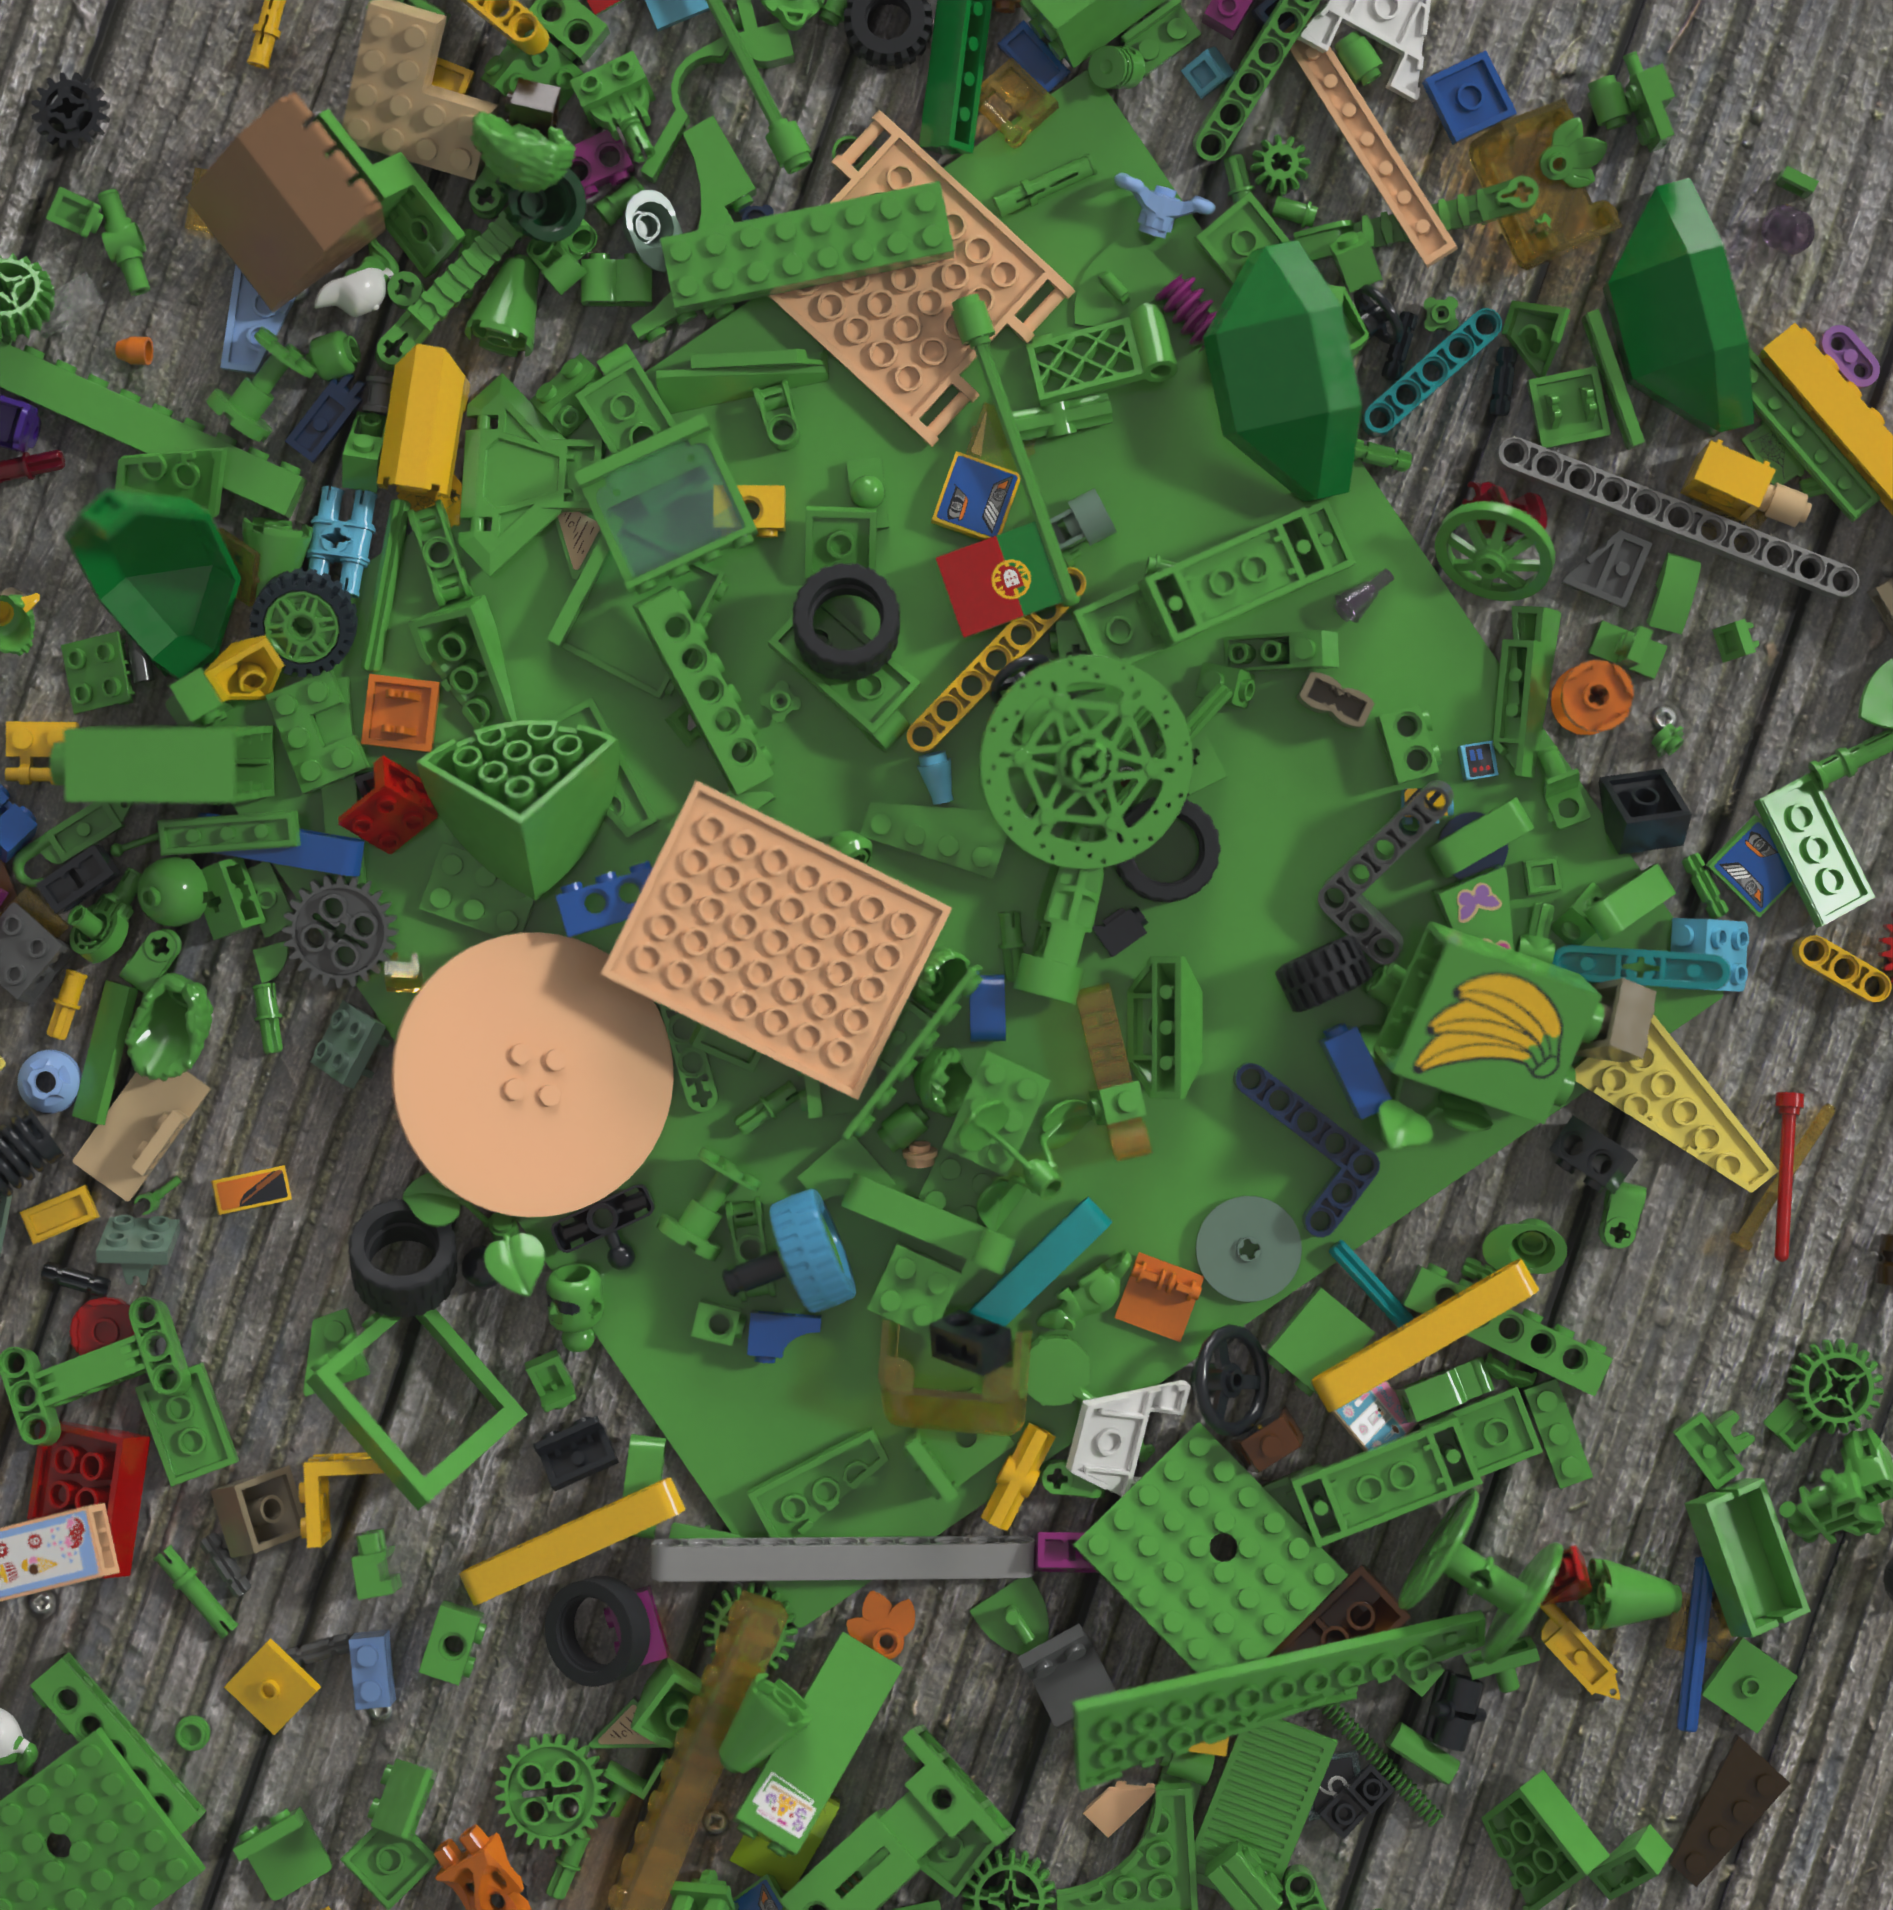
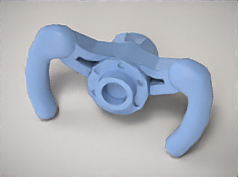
M1118 173L1114 178L1117 186L1132 192L1142 208L1137 221L1140 223L1138 230L1153 236L1165 238L1167 232L1171 233L1176 218L1196 212L1209 215L1215 211V204L1200 196H1194L1191 201H1181L1175 198L1176 191L1156 185L1155 191L1149 190L1141 180L1130 177L1126 173Z

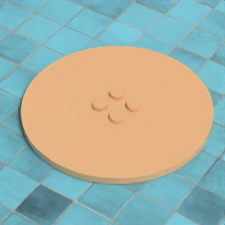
M518 933L500 936L467 948L451 958L424 983L413 998L403 1017L393 1050L391 1076L394 1106L406 1140L416 1157L432 1176L457 1196L476 1206L506 1215L547 1217L565 1214L593 1204L615 1191L639 1169L653 1150L666 1122L672 1099L674 1074L671 1044L664 1021L652 999L601 975L609 954L578 939L558 934Z

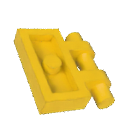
M6 721V757H20L19 767L5 768V780L19 781L20 785H31L32 781L50 782L51 785H55L51 777L50 768L33 767V757L50 758L53 745L56 742H64V729L79 728V723Z

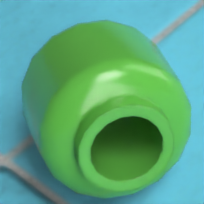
M337 330L312 339L309 345V353L306 354V360L317 369L315 373L321 379L331 381L354 373L357 363L361 360V352L353 336H348L343 331Z

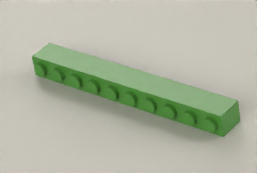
M4 337L1 341V389L145 454L227 447L222 489L291 519L307 484V480L299 476L300 468L284 461L281 462L279 467L267 461L269 458L268 454L250 446L248 452L235 447L237 440L218 432L216 437L203 432L205 426L186 417L184 423L171 418L173 411L154 403L152 408H149L139 403L140 396L122 388L118 394L107 389L109 382L97 376L89 374L88 379L76 375L77 368L57 359L54 365L43 360L45 353L33 347L25 345L23 350L11 345L13 340L10 337Z

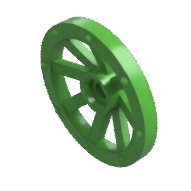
M1473 502L1454 509L1443 519L1435 538L1436 557L1448 577L1466 591L1490 600L1515 601L1536 594L1548 582L1555 564L1554 546L1545 529L1523 511L1501 503ZM1488 519L1497 521L1492 538H1484L1477 520ZM1464 523L1474 546L1452 533L1454 529ZM1507 524L1526 535L1511 545L1503 541ZM1533 545L1536 547L1540 560L1512 559ZM1451 546L1470 559H1456ZM1469 571H1476L1482 578L1475 576ZM1512 571H1525L1536 573L1532 577L1524 580ZM1499 577L1508 584L1495 583L1493 579Z

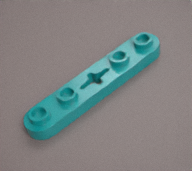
M1567 945L1555 952L1552 963L1580 974L1587 982H1605L1625 978L1639 985L1715 990L1724 987L1731 977V967L1728 961L1722 956L1715 954ZM1639 957H1644L1646 964L1660 966V971L1644 972L1643 978H1639L1637 971L1624 969L1623 964L1638 963Z

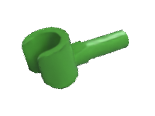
M176 1175L154 1192H145L137 1196L134 1205L144 1198L148 1199L151 1205L150 1209L142 1214L148 1215L159 1208L160 1200L182 1183V1181Z

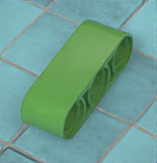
M1514 797L1432 844L1428 849L1446 879L1532 830L1534 826L1518 798Z
M1655 863L1587 907L1583 912L1601 941H1605L1675 895L1676 891L1660 865Z
M631 1434L623 1497L662 1480L667 1438ZM656 1525L631 1537L654 1539Z

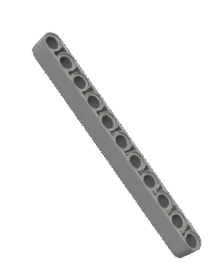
M1519 437L1507 438L1495 450V463L1504 472L1830 599L1838 600L1850 596L1859 587V575L1855 569L1848 565ZM1514 446L1520 451L1521 458L1519 463H1510L1504 458L1505 447ZM1539 459H1547L1552 463L1553 473L1551 476H1543L1538 472L1536 465ZM1577 471L1585 476L1586 485L1583 489H1576L1571 485L1569 480L1571 472ZM1611 484L1617 488L1619 493L1617 501L1610 502L1604 498L1602 493L1604 485ZM1638 497H1645L1650 501L1651 512L1648 515L1637 511L1635 502ZM1674 509L1682 513L1684 517L1682 527L1678 528L1670 524L1668 520L1670 510ZM1708 522L1715 526L1717 535L1714 540H1707L1703 537L1701 533L1703 523ZM1737 535H1742L1749 541L1747 553H1740L1734 547V539ZM1769 548H1776L1780 551L1782 562L1779 566H1774L1767 560ZM1804 560L1809 561L1814 566L1815 573L1812 579L1805 578L1800 573V564ZM1836 573L1842 574L1847 579L1848 584L1844 592L1838 591L1833 586L1832 581Z
M1018 1535L665 1538L651 1542V1578L663 1582L1028 1578L1034 1576L1035 1539Z

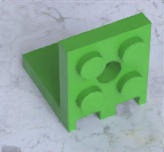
M973 1386L906 1436L904 1456L915 1471L921 1468L926 1474L925 1485L935 1499L939 1500L943 1497L948 1504L959 1496V1486L1013 1447L1015 1442ZM962 1427H971L977 1435L975 1442L969 1446L959 1444L956 1440L957 1431Z

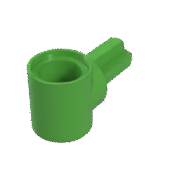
M1541 902L1534 904L1528 934L1519 936L1515 948L1516 952L1550 964L1553 963L1555 942L1548 938L1555 911L1554 906Z

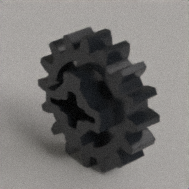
M64 72L60 73V81L57 83L50 77L47 78L49 88L45 90L38 87L37 91L42 98L41 100H33L31 103L35 108L39 109L38 113L31 115L35 122L42 123L36 129L41 135L48 134L46 141L51 145L56 144L59 140L60 148L65 151L69 148L70 143L78 151L82 150V141L85 140L93 146L95 142L92 135L97 133L103 136L105 132L100 127V124L110 122V118L102 113V111L110 108V104L107 101L99 100L104 96V91L100 87L93 89L95 82L89 77L82 83V76L77 72L73 74L72 80H69ZM74 89L85 92L90 99H78ZM56 95H58V97H57V99L54 101V103H53L52 105H50L51 102H52V100L54 99V97H55ZM73 105L78 110L72 111V117L68 118L64 113H68L70 110L69 106ZM91 118L89 124L83 129L88 119ZM52 123L56 125L63 124L67 134L55 130Z

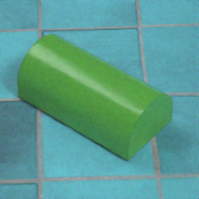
M1399 1722L1384 1742L1386 1747L1445 1785L1450 1784L1459 1769L1460 1761L1402 1722Z

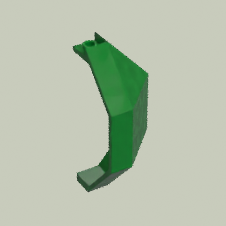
M1691 178L1656 186L1649 194L1603 287V292L1627 384L1715 437L1721 432L1754 424L1749 340L1724 244Z
M1298 240L1262 247L1250 253L1203 336L1223 436L1303 502L1349 493L1362 403L1342 305Z
M106 490L77 516L63 535L97 600L165 677L170 674L176 680H179L196 669L202 668L204 665L209 666L218 656L241 582V576L211 514L188 498Z

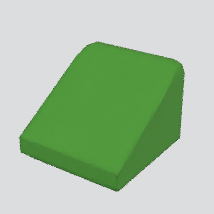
M1785 1399L1763 1423L1794 1453L1816 1429L1812 1427V1421L1805 1423L1802 1420L1805 1415L1803 1411L1796 1412L1792 1407L1795 1404L1789 1399Z

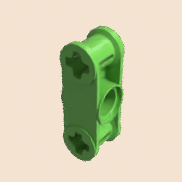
M437 500L435 505L418 511L413 509L407 510L409 522L419 543L430 576L431 587L439 607H444L447 601L465 595L468 598L473 597V590L466 570L462 565L442 500ZM439 544H445L449 549V556L442 563H436L432 559V550Z
M756 1196L754 1201L736 1204L726 1201V1216L729 1231L732 1235L736 1265L751 1260L742 1254L741 1246L744 1241H756L761 1248L759 1256L767 1254L768 1247L761 1197ZM753 1213L752 1215L737 1216L738 1214ZM775 1281L748 1292H740L741 1302H747L748 1298L770 1295L771 1298L777 1297Z

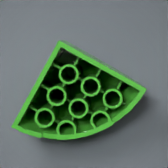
M523 720L474 730L475 736L457 743L452 739L418 760L419 774L428 797L445 825L460 844L481 865L500 880L537 901L578 862L601 827L611 804L617 783L619 744L617 738L588 726L578 724L576 729L559 726L558 721Z

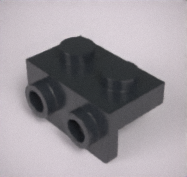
M597 1416L580 1418L573 1423L572 1427L561 1432H549L541 1437V1441L533 1444L535 1452L541 1458L551 1488L554 1491L619 1463L607 1429Z

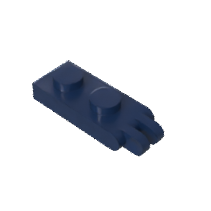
M354 374L343 376L340 381L333 379L285 440L286 443L313 464L317 462L363 401L359 397L366 386L363 381L359 380L351 390L347 388L353 381Z

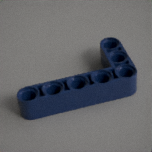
M1255 1063L1241 1064L1236 1068L1233 1077L1237 1089L1339 1166L1306 1208L1302 1219L1304 1228L1310 1234L1316 1237L1329 1236L1380 1170L1378 1157L1264 1068ZM1247 1069H1255L1260 1076L1258 1085L1251 1089L1245 1088L1241 1083V1075ZM1277 1090L1284 1091L1288 1098L1286 1106L1280 1110L1272 1109L1269 1104L1270 1095ZM1303 1112H1311L1316 1119L1314 1127L1309 1131H1301L1297 1125V1119ZM1339 1133L1344 1141L1343 1147L1338 1152L1330 1153L1326 1149L1325 1141L1330 1134ZM1360 1155H1368L1371 1159V1168L1364 1174L1356 1173L1353 1167L1354 1160ZM1339 1183H1346L1350 1188V1195L1343 1202H1336L1332 1197V1190ZM1318 1211L1326 1212L1329 1217L1327 1226L1321 1230L1313 1229L1310 1223L1312 1215Z

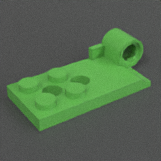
M627 343L597 360L605 376L575 394L612 455L635 444L633 432L640 426L650 428L654 436L677 425ZM700 466L638 495L651 516L705 483L710 477L704 467Z
M827 601L816 610L813 617V628L815 633H821L827 637L828 646L841 650H851L862 647L871 641L869 637ZM793 616L768 641V646L844 711L847 714V718L881 751L887 752L910 727L908 721L897 709L921 683L892 657L875 674L872 673L860 680L841 681L840 679H830L821 673H817L803 660L799 648L797 649L795 643Z

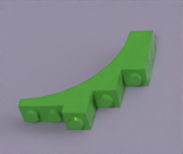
M712 115L682 133L695 162L700 183L701 216L698 230L734 223L728 211L734 209L735 212H739L753 203L752 197L757 195L755 187ZM670 292L653 311L631 327L640 343L647 340L651 344L667 334L665 329L675 323H678L679 326L685 325L698 315L696 311L677 314ZM738 302L702 309L708 320L715 317L718 321L734 312L733 306Z

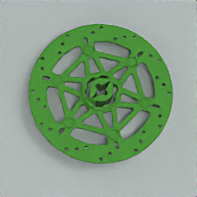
M1101 655L1068 656L1045 663L1020 678L1000 699L989 718L982 738L979 764L980 778L985 799L995 820L1002 830L1023 850L1045 862L1061 867L1074 869L1103 868L1124 862L1142 853L1162 837L1173 824L1181 811L1190 788L1193 772L1192 742L1186 720L1178 704L1162 684L1151 675L1126 661ZM1051 681H1054L1057 688L1056 691L1052 690L1050 686ZM1083 682L1102 683L1121 689L1122 695L1116 703L1073 700L1069 697L1067 686ZM1139 689V694L1133 699L1132 695ZM1046 697L1051 708L1025 745L1011 744L1012 735L1022 716L1036 701ZM1141 706L1146 707L1159 727L1165 747V756L1163 758H1152L1136 724L1134 714ZM1077 709L1106 710L1107 714L1092 729H1089L1078 714ZM1068 711L1079 727V731L1070 736L1067 735L1063 719V712ZM1120 716L1121 720L1110 740L1101 734V731L1114 718ZM1052 720H1056L1060 743L1036 746V742ZM1126 727H1129L1140 751L1139 755L1117 750ZM1083 739H1092L1088 743H1083ZM1074 744V746L1069 750V752H1068V754H1067V756H1066L1065 754H1066L1068 748L1071 747V746ZM1106 749L1108 750L1109 754L1108 759H1106L1105 757ZM1006 752L1009 753V756L1000 757L999 753ZM1056 753L1055 764L1051 766L1031 759L1032 755ZM1083 756L1086 758L1090 757V760L1093 762V766L1090 769L1086 766L1083 767L1082 763L1079 762ZM1124 759L1141 764V769L1118 772V760ZM1010 766L1022 767L1040 808L1033 818H1028L1014 798L1008 778V768ZM1064 766H1068L1067 775L1065 774ZM1169 767L1174 770L1173 772H1164V768ZM1034 769L1056 775V779L1046 798L1043 797L1035 779ZM1106 769H1108L1105 776L1099 780L1104 775ZM1136 778L1137 782L1121 804H1117L1113 781ZM1149 779L1161 780L1160 790L1151 807L1135 824L1127 827L1122 816ZM1085 782H1090V785L1081 786ZM1065 785L1071 789L1072 793L1057 808H1053L1052 805L1061 786ZM1102 789H1106L1110 812L1105 813L1094 797V793ZM1082 795L1086 797L1096 812L1095 816L1066 814V810ZM1057 821L1103 825L1106 837L1097 841H1072L1052 835L1051 829ZM1038 826H1041L1039 832L1036 835H1034L1033 833ZM1117 833L1121 834L1123 839L1122 842L1118 841L1116 837Z

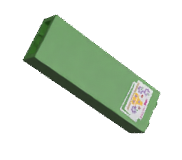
M841 1632L802 1697L808 1705L804 1710L806 1715L808 1716L812 1713L811 1723L768 1756L732 1819L739 1824L736 1829L753 1840L758 1835L768 1841L767 1848L783 1858H786L787 1854L791 1856L797 1855L903 1667L845 1632Z

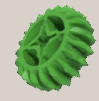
M14 253L8 259H3L0 255V343L4 337H10L15 343L17 336L21 334L29 339L31 329L41 332L42 322H49L50 312L54 311L55 291L54 286L51 285L50 276L47 274V271H42V267L38 262L31 264L27 256L17 260Z
M1840 1338L1836 1339L1834 1348L1830 1340L1823 1339L1822 1351H1820L1817 1345L1810 1344L1809 1350L1812 1356L1809 1357L1800 1352L1798 1357L1804 1364L1802 1367L1796 1364H1792L1790 1367L1791 1370L1798 1373V1377L1787 1378V1383L1797 1386V1389L1791 1390L1787 1394L1791 1399L1800 1398L1799 1401L1794 1403L1795 1405L1792 1408L1796 1412L1805 1410L1802 1421L1808 1423L1814 1418L1812 1427L1818 1431L1825 1424L1826 1432L1834 1434L1838 1424L1839 1430L1845 1434L1849 1431V1421L1855 1428H1861V1421L1858 1417L1862 1416L1867 1420H1871L1873 1416L1867 1411L1869 1405L1877 1409L1880 1407V1403L1872 1399L1873 1395H1883L1884 1393L1882 1388L1874 1387V1383L1882 1381L1883 1376L1878 1373L1871 1374L1879 1366L1878 1363L1874 1360L1866 1362L1870 1353L1865 1349L1857 1353L1858 1344L1854 1342L1848 1344L1845 1349V1342ZM1833 1358L1848 1359L1856 1368L1851 1371L1845 1370L1844 1372L1837 1373L1827 1360ZM1818 1367L1820 1382L1812 1389V1393L1809 1394V1382L1813 1372ZM1830 1376H1832L1833 1379L1842 1382L1838 1385V1393L1840 1396H1838L1836 1393L1832 1391H1829V1389L1833 1387V1384L1831 1382L1832 1378ZM1861 1378V1391L1857 1401L1853 1404L1850 1396L1851 1390L1859 1383L1858 1379ZM1832 1399L1842 1408L1843 1412L1837 1414L1822 1413L1814 1404L1820 1401L1824 1403Z
M750 1581L747 1588L748 1592L743 1593L741 1584L736 1583L734 1585L735 1596H732L729 1590L724 1589L721 1594L725 1603L716 1598L712 1600L711 1605L718 1613L706 1611L705 1618L714 1622V1624L703 1625L702 1631L714 1636L706 1638L704 1644L709 1647L717 1646L710 1653L712 1659L719 1657L721 1654L724 1656L720 1663V1668L725 1669L729 1662L735 1664L732 1669V1675H738L740 1666L746 1667L745 1675L747 1678L752 1677L753 1667L758 1668L759 1674L766 1673V1663L775 1671L779 1668L776 1656L784 1661H787L789 1658V1654L783 1647L789 1649L795 1647L796 1642L786 1636H793L798 1633L797 1627L787 1625V1623L796 1620V1614L790 1613L787 1615L783 1613L790 1607V1602L787 1600L778 1605L776 1602L781 1595V1592L778 1590L772 1594L771 1598L766 1596L769 1587L767 1584H763L760 1593L754 1592L755 1582ZM747 1602L754 1603L752 1610L746 1616L739 1617L733 1615V1617L725 1615L736 1605ZM764 1607L769 1609L777 1619L779 1634L772 1632V1628L765 1626L762 1622L761 1614ZM754 1614H756L755 1630L759 1629L760 1633L754 1632L749 1637L747 1644L744 1645L746 1635H744L745 1630H741V1626L747 1627L749 1622L752 1621ZM721 1625L728 1627V1631L735 1633L739 1638L737 1653L726 1644L722 1635ZM770 1642L775 1644L768 1652L762 1655L747 1656L750 1647L755 1643L767 1644Z
M1009 1848V1857L1002 1858V1851L996 1849V1860L992 1861L988 1856L983 1861L984 1868L980 1866L978 1869L973 1870L977 1877L973 1876L966 1882L972 1888L963 1889L962 1897L971 1900L963 1903V1910H985L980 1900H988V1904L997 1905L1001 1910H1007L1005 1898L1000 1894L1005 1895V1890H1008L1009 1881H1011L1014 1896L1018 1897L1017 1899L1013 1897L1009 1910H1017L1025 1906L1029 1907L1030 1903L1036 1904L1033 1910H1053L1047 1905L1056 1903L1057 1898L1056 1895L1047 1892L1056 1888L1055 1882L1050 1880L1044 1881L1050 1875L1048 1868L1037 1871L1041 1864V1860L1038 1857L1033 1859L1030 1864L1027 1863L1029 1858L1028 1851L1024 1850L1021 1853L1020 1859L1015 1858V1848ZM1005 1870L1004 1879L1000 1884L989 1886L988 1889H982V1886L989 1877ZM1016 1871L1028 1876L1034 1882L1038 1892H1030L1029 1888L1018 1885L1016 1882Z

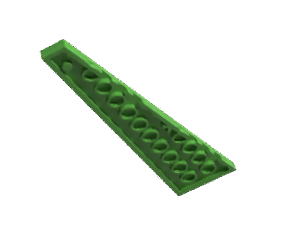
M1476 1610L1073 1701L1077 1786L1080 1791L1121 1777V1771L1141 1764L1142 1769L1155 1765L1154 1759L1173 1752L1175 1757L1189 1752L1188 1749L1192 1745L1205 1741L1207 1744L1219 1742L1229 1736L1244 1733L1326 1703L1325 1697L1342 1691L1346 1696L1357 1692V1686L1375 1679L1378 1684L1391 1680V1676L1400 1670L1407 1668L1409 1671H1416L1434 1662H1441L1485 1646L1486 1618L1481 1610Z

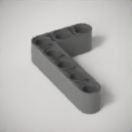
M1434 780L1426 784L1326 881L1318 894V903L1321 909L1348 936H1355L1361 949L1377 964L1386 965L1396 960L1403 948V936L1362 893L1448 811L1453 802L1454 794L1450 785L1445 781ZM1431 791L1440 792L1445 798V804L1439 807L1431 805L1427 799V793ZM1408 815L1414 816L1419 821L1420 828L1415 831L1407 830L1402 824V818ZM1388 840L1394 846V853L1391 855L1382 854L1377 848V842ZM1355 864L1364 865L1369 870V877L1366 879L1357 878L1352 872V866ZM1331 888L1339 889L1344 894V901L1340 903L1331 901L1327 890ZM1356 913L1364 914L1369 919V926L1364 928L1356 926L1352 920V915ZM1382 938L1389 939L1394 944L1395 950L1389 953L1381 951L1377 945V940Z

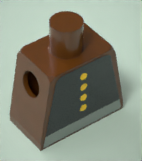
M1284 1406L1256 1423L1250 1431L1234 1437L1229 1442L1247 1471L1259 1473L1301 1447L1304 1434L1287 1407Z

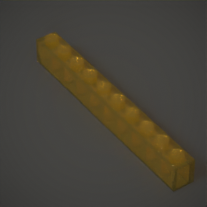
M744 1590L739 1600L733 1602L729 1611V1623L725 1633H720L717 1638L714 1659L703 1671L702 1687L699 1694L694 1696L689 1704L687 1722L684 1728L681 1727L676 1734L673 1755L663 1765L661 1772L662 1780L658 1790H654L650 1795L646 1818L636 1828L635 1844L631 1853H627L622 1861V1874L618 1883L614 1884L610 1889L608 1905L611 1910H663L724 1768L720 1762L719 1748L752 1680L757 1674L765 1672L789 1615L781 1602Z

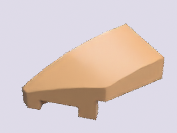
M1117 1780L1115 1786H1109L1085 1808L1083 1814L1109 1838L1155 1793V1784L1147 1783L1146 1786L1127 1785V1781Z

